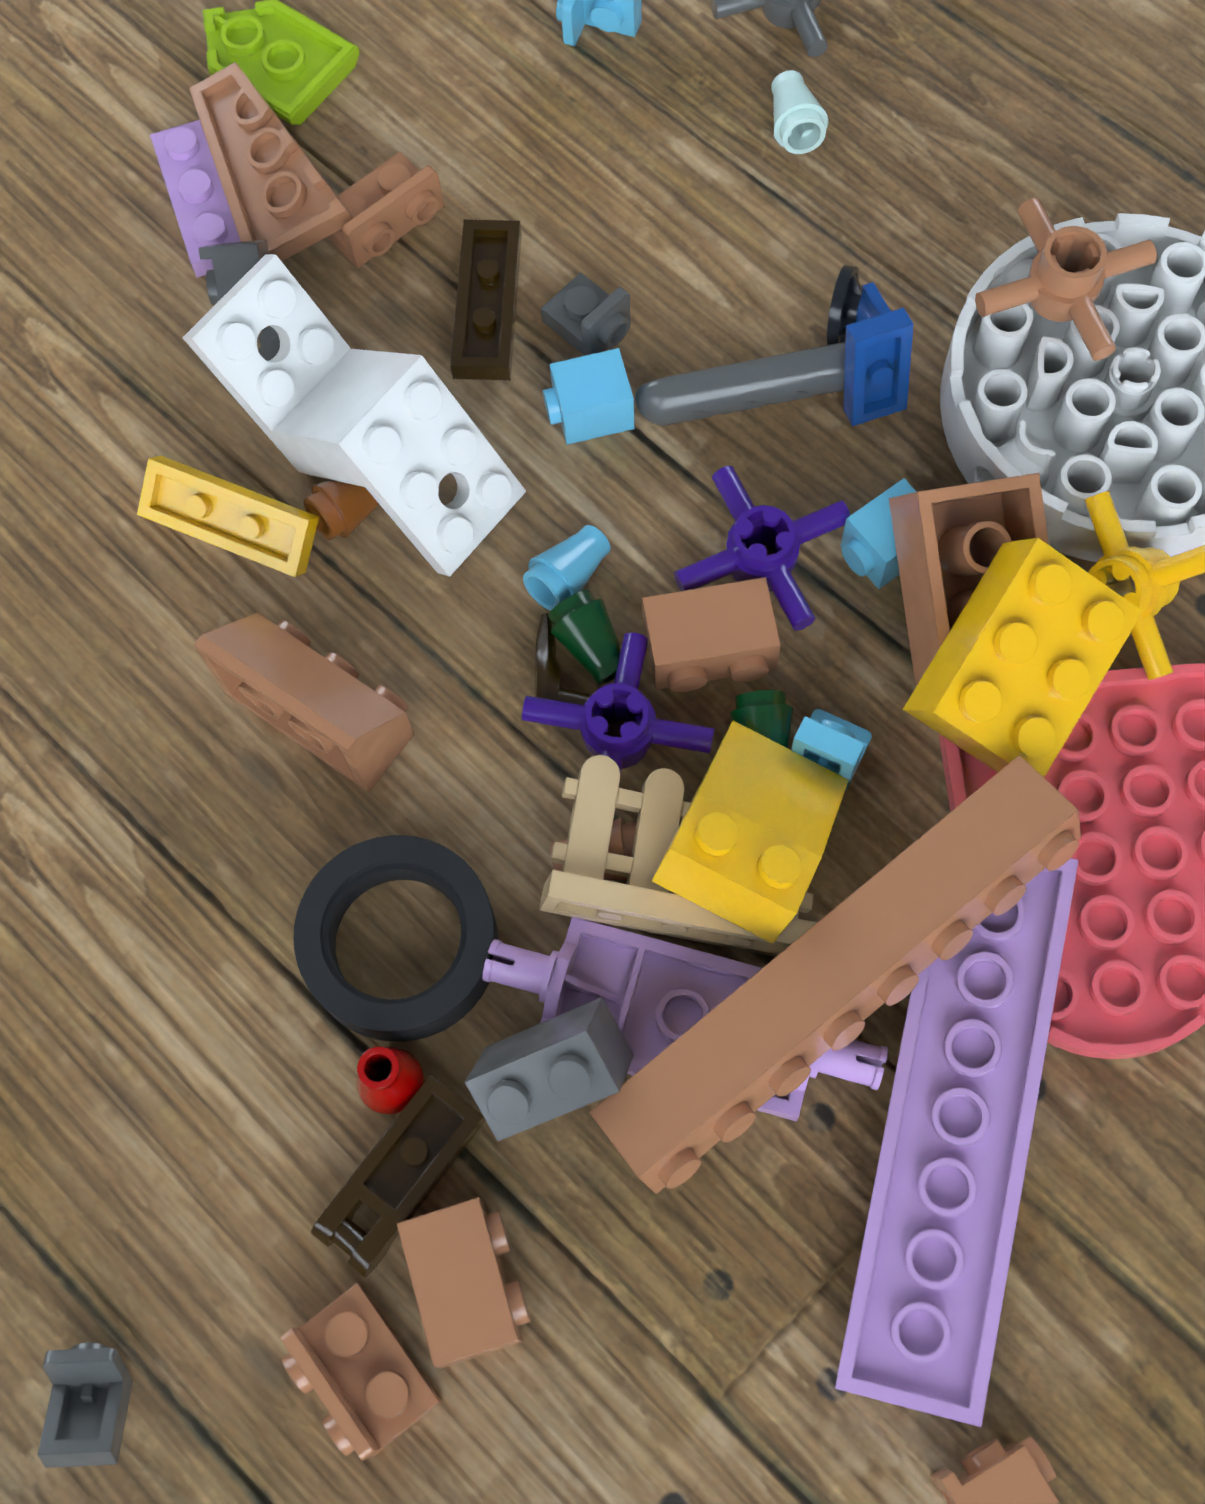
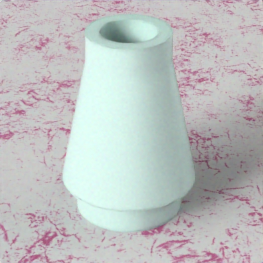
M793 70L784 71L774 78L771 85L774 96V137L790 153L805 154L813 151L823 142L828 126V116L805 85L802 75Z

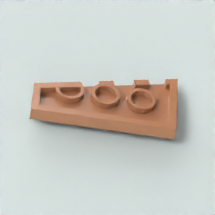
M236 62L189 88L241 242L267 240L268 254H276L281 261H284L341 230L344 224L353 219L352 215Z

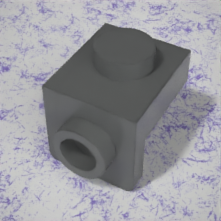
M92 1342L79 1343L68 1350L47 1351L43 1369L53 1385L37 1454L45 1468L118 1465L133 1383L118 1351L114 1348Z

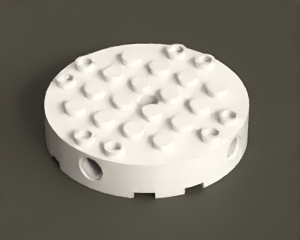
M1118 213L1115 221L1085 224L1083 217L1053 225L1056 231L1068 226L1088 228L1098 234L1104 241L1107 252L1145 240H1151L1156 248L1157 259L1154 264L1104 279L1100 295L1094 302L1116 346V350L1110 356L1098 361L1093 360L1073 320L1065 322L1048 320L1035 311L1031 306V302L985 317L980 316L975 303L976 293L1028 277L1032 261L1038 254L1030 236H1028L999 256L983 272L970 290L955 326L944 364L940 386L942 424L949 449L968 484L1039 473L1049 546L1062 554L1086 561L1097 562L1104 555L1084 499L1105 491L1110 492L1129 547H1153L1163 550L1172 557L1205 545V231L1201 237L1188 231L1169 227L1170 218L1146 214Z

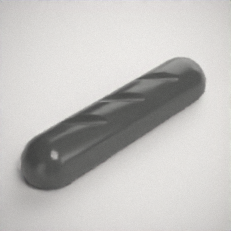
M845 342L655 379L643 384L635 394L636 405L646 420L652 424L667 426L708 418L717 414L721 415L759 408L767 404H779L809 398L814 395L844 391Z

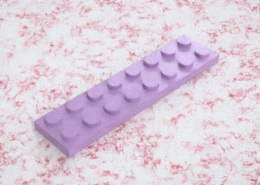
M1070 858L1064 865L1054 871H1048L1045 868L1025 885L1026 891L1014 907L999 916L991 913L972 929L973 935L970 941L958 954L944 961L940 958L936 959L918 975L919 981L910 995L835 1389L970 1425L982 1426L1078 860Z

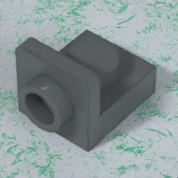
M579 273L541 307L542 322L584 356L599 353L606 347H615L626 336L631 325L630 294L623 288L618 287L612 294L608 295L585 275Z

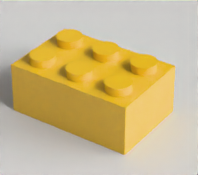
M1033 538L1005 542L1001 545L903 710L996 772L1001 771L1020 755L1041 776L1045 777L1143 611L1041 539Z

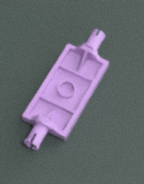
M572 917L563 946L559 952L553 950L550 956L504 944L502 941L494 939L488 951L489 954L493 955L492 960L486 958L482 979L486 982L492 981L539 994V1002L544 1003L540 1023L603 997L634 1054L627 1074L635 1075L762 968ZM854 1040L841 1050L833 1051L830 1048L809 1066L811 1068L809 1076L797 1089L782 1097L775 1094L757 1111L797 1121L809 1077L816 1078L818 1072L870 1086L871 1089L878 1090L884 1072L882 1064L886 1062L888 1047L882 1045L879 1047Z

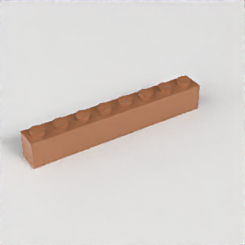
M1020 755L1017 756L622 1084L620 1092L608 1096L589 1112L636 1176L653 1192L657 1194L664 1187L672 1189L683 1184L699 1169L701 1165L699 1158L719 1141L722 1140L724 1143L730 1142L742 1135L755 1121L756 1114L754 1112L775 1094L782 1097L797 1089L809 1076L811 1071L809 1066L830 1048L833 1051H838L853 1042L864 1029V1020L884 1003L888 1006L894 1005L910 994L919 981L918 975L938 958L944 961L958 954L970 941L973 935V928L991 913L999 916L1014 907L1026 891L1025 885L1045 868L1048 871H1054L1064 865L1078 849V840L1081 839L1079 810Z

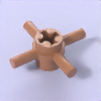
M1031 198L1019 206L1018 214L1038 254L1032 261L1027 278L976 293L975 303L980 316L985 317L1031 302V306L1035 311L1048 320L1057 322L1073 320L1093 360L1098 361L1110 356L1116 350V346L1094 302L1100 295L1104 279L1156 262L1157 252L1153 242L1145 240L1107 252L1104 241L1095 232L1079 226L1062 227L1056 231L1039 198Z

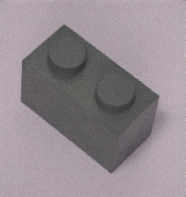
M601 997L486 1046L465 1080V1084L496 1140L500 1141L620 1092L634 1054L606 1002Z

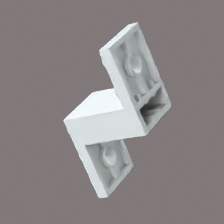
M265 254L182 337L299 473L365 487L438 574L450 577L526 492L422 355L351 349L276 254ZM267 326L274 328L280 339L279 351L269 361L260 355L257 348L258 335ZM448 473H452L457 482V492L454 499L444 506L438 496V487L442 478Z

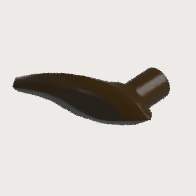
M544 613L541 615L536 637L535 697L584 705L589 698V694L559 688L561 670L556 659V641L550 632L553 627L552 622L548 617V613Z

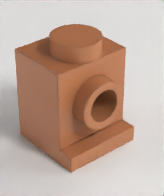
M1031 1436L1018 1444L1010 1442L1002 1447L998 1438L980 1445L960 1460L965 1472L959 1476L945 1468H940L930 1475L947 1504L1060 1503L1048 1482L1056 1478L1055 1471L1040 1446Z

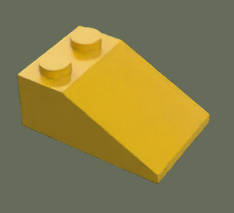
M732 721L652 882L773 944L798 912L823 856L848 779Z

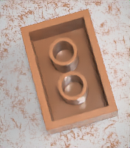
M1039 473L931 489L889 498L916 686L1001 545L1005 542L1039 538L1049 545Z

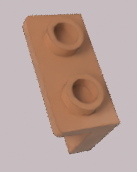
M398 152L337 196L353 219L344 224L341 230L327 238L357 269L373 257L383 255L395 241L416 226L429 222L436 212L444 207L438 173L430 165L419 171L401 152Z
M356 1283L300 1328L292 1327L280 1336L281 1341L289 1351L281 1359L283 1366L293 1382L304 1394H308L313 1389L329 1411V1414L322 1419V1423L334 1444L345 1456H348L355 1450L361 1460L374 1457L442 1402L439 1395L360 1283Z

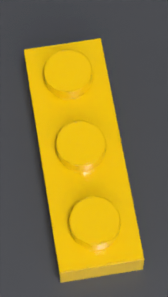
M161 455L148 458L137 515L293 577L306 573L319 516Z

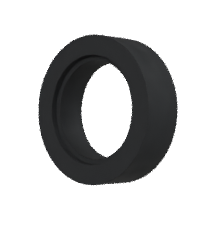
M389 835L365 840L342 851L322 867L312 879L300 901L296 913L293 937L295 957L301 976L308 989L321 1005L337 1021L350 1030L372 1039L389 1042H406L430 1037L451 1027L473 1009L490 983L482 979L486 958L490 960L493 958V955L488 953L494 939L499 940L492 906L484 886L472 868L461 857L441 844L428 839L406 835ZM395 880H412L425 883L443 893L453 903L459 914L461 939L457 955L451 967L432 987L407 998L382 999L357 990L345 980L336 957L337 931L347 909L360 895L379 884Z

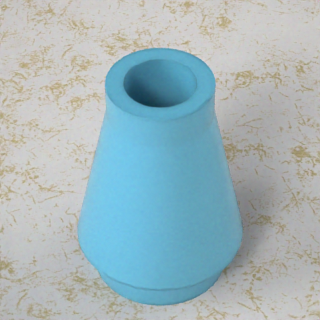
M585 525L578 533L532 558L528 564L529 570L523 575V582L529 594L542 607L552 610L566 598L582 591L601 560L610 552L611 547L608 539L596 527Z

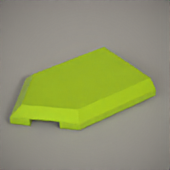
M279 0L255 2L254 9L227 13L224 7L202 10L208 52H206L209 74L212 76L236 62L275 114L291 125H301L355 68L360 54L359 47Z

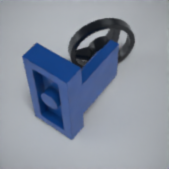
M844 265L838 275L831 300L827 325V345L845 342L843 411L851 425L855 426L907 409L914 324L904 307L894 311L889 309L874 282L862 285L861 288L858 267Z

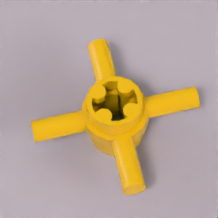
M1105 491L1084 499L1104 555L1099 558L1088 573L1143 611L1131 634L1148 681L1173 673L1154 615L1174 599L1178 593L1180 581L1205 573V545L1172 557L1163 550L1153 547H1129L1110 492ZM1130 578L1133 579L1136 590L1133 589Z

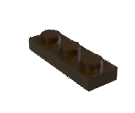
M463 221L450 365L453 379L511 381L522 239L520 221Z

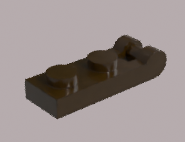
M430 1075L318 1218L311 1230V1234L327 1247L333 1243L350 1256L348 1265L363 1277H367L381 1262L391 1244L399 1235L397 1223L412 1218L486 1121L484 1116ZM362 1203L380 1216L368 1233L352 1221L355 1212Z

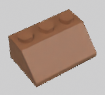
M257 612L204 633L197 639L193 645L225 694L367 792H370L415 735L406 714L408 706L399 696L382 685H378L375 690H372L357 680L358 672L346 660L332 652L323 657L308 647L311 642L304 633L285 620H281L278 625H275Z

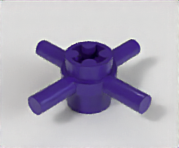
M733 466L722 467L713 474L712 480L735 521L728 531L726 550L674 571V577L680 591L697 589L731 574L736 582L766 577L769 592L773 591L793 630L799 631L810 626L816 618L791 572L798 562L800 545L845 526L846 519L850 516L848 507L843 501H839L792 521L784 511L776 507L765 505L755 507ZM764 545L773 548L775 554L767 555Z
M626 633L624 635L614 684H608L599 688L584 705L526 696L522 709V721L579 730L586 748L592 755H604L613 759L619 767L620 775L622 769L636 765L646 755L651 744L710 754L715 730L714 728L655 718V712L650 701L638 691L648 645V638L638 633ZM614 717L615 721L626 722L620 728L621 737L606 735L608 719Z

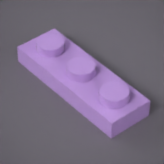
M196 120L150 134L191 265L196 277L206 275L207 270L213 269L212 259L200 260L199 247L209 244L241 242L201 122Z

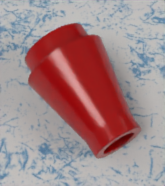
M373 1047L365 1051L358 1061L356 1082L358 1094L364 1104L375 1112L381 1114L402 1112L423 1085V1072L418 1060L410 1052L402 1048ZM390 1063L392 1065L390 1075L383 1081L374 1082L373 1078L379 1075V1068Z

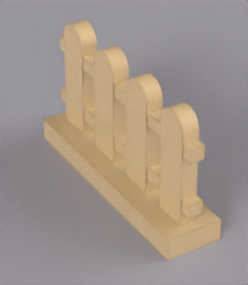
M596 755L585 761L579 772L578 779L566 777L562 797L574 800L567 844L555 842L550 862L563 864L562 871L552 870L543 886L539 911L777 957L816 924V922L798 919L799 912L808 913L812 910L814 894L806 892L797 914L777 940L771 944L677 894L669 893L668 889L652 882L679 827V822L682 821L691 804L690 802L683 801L684 783L675 771L666 768L653 771L644 782L642 792L619 788L620 770L616 762L610 757ZM615 808L638 813L631 857L608 853ZM604 873L628 877L627 884L603 880Z

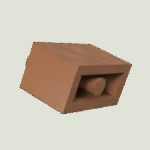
M766 577L642 598L643 628L645 636L648 638L647 649L655 690L670 688L674 692H690L705 686L707 681L732 677L736 682H749L766 676L769 671L777 670L781 644Z
M478 1197L397 1223L434 1368H444L523 1342L519 1326L531 1322L519 1279L507 1283L500 1255L510 1252L511 1247L500 1210L488 1213L486 1204Z

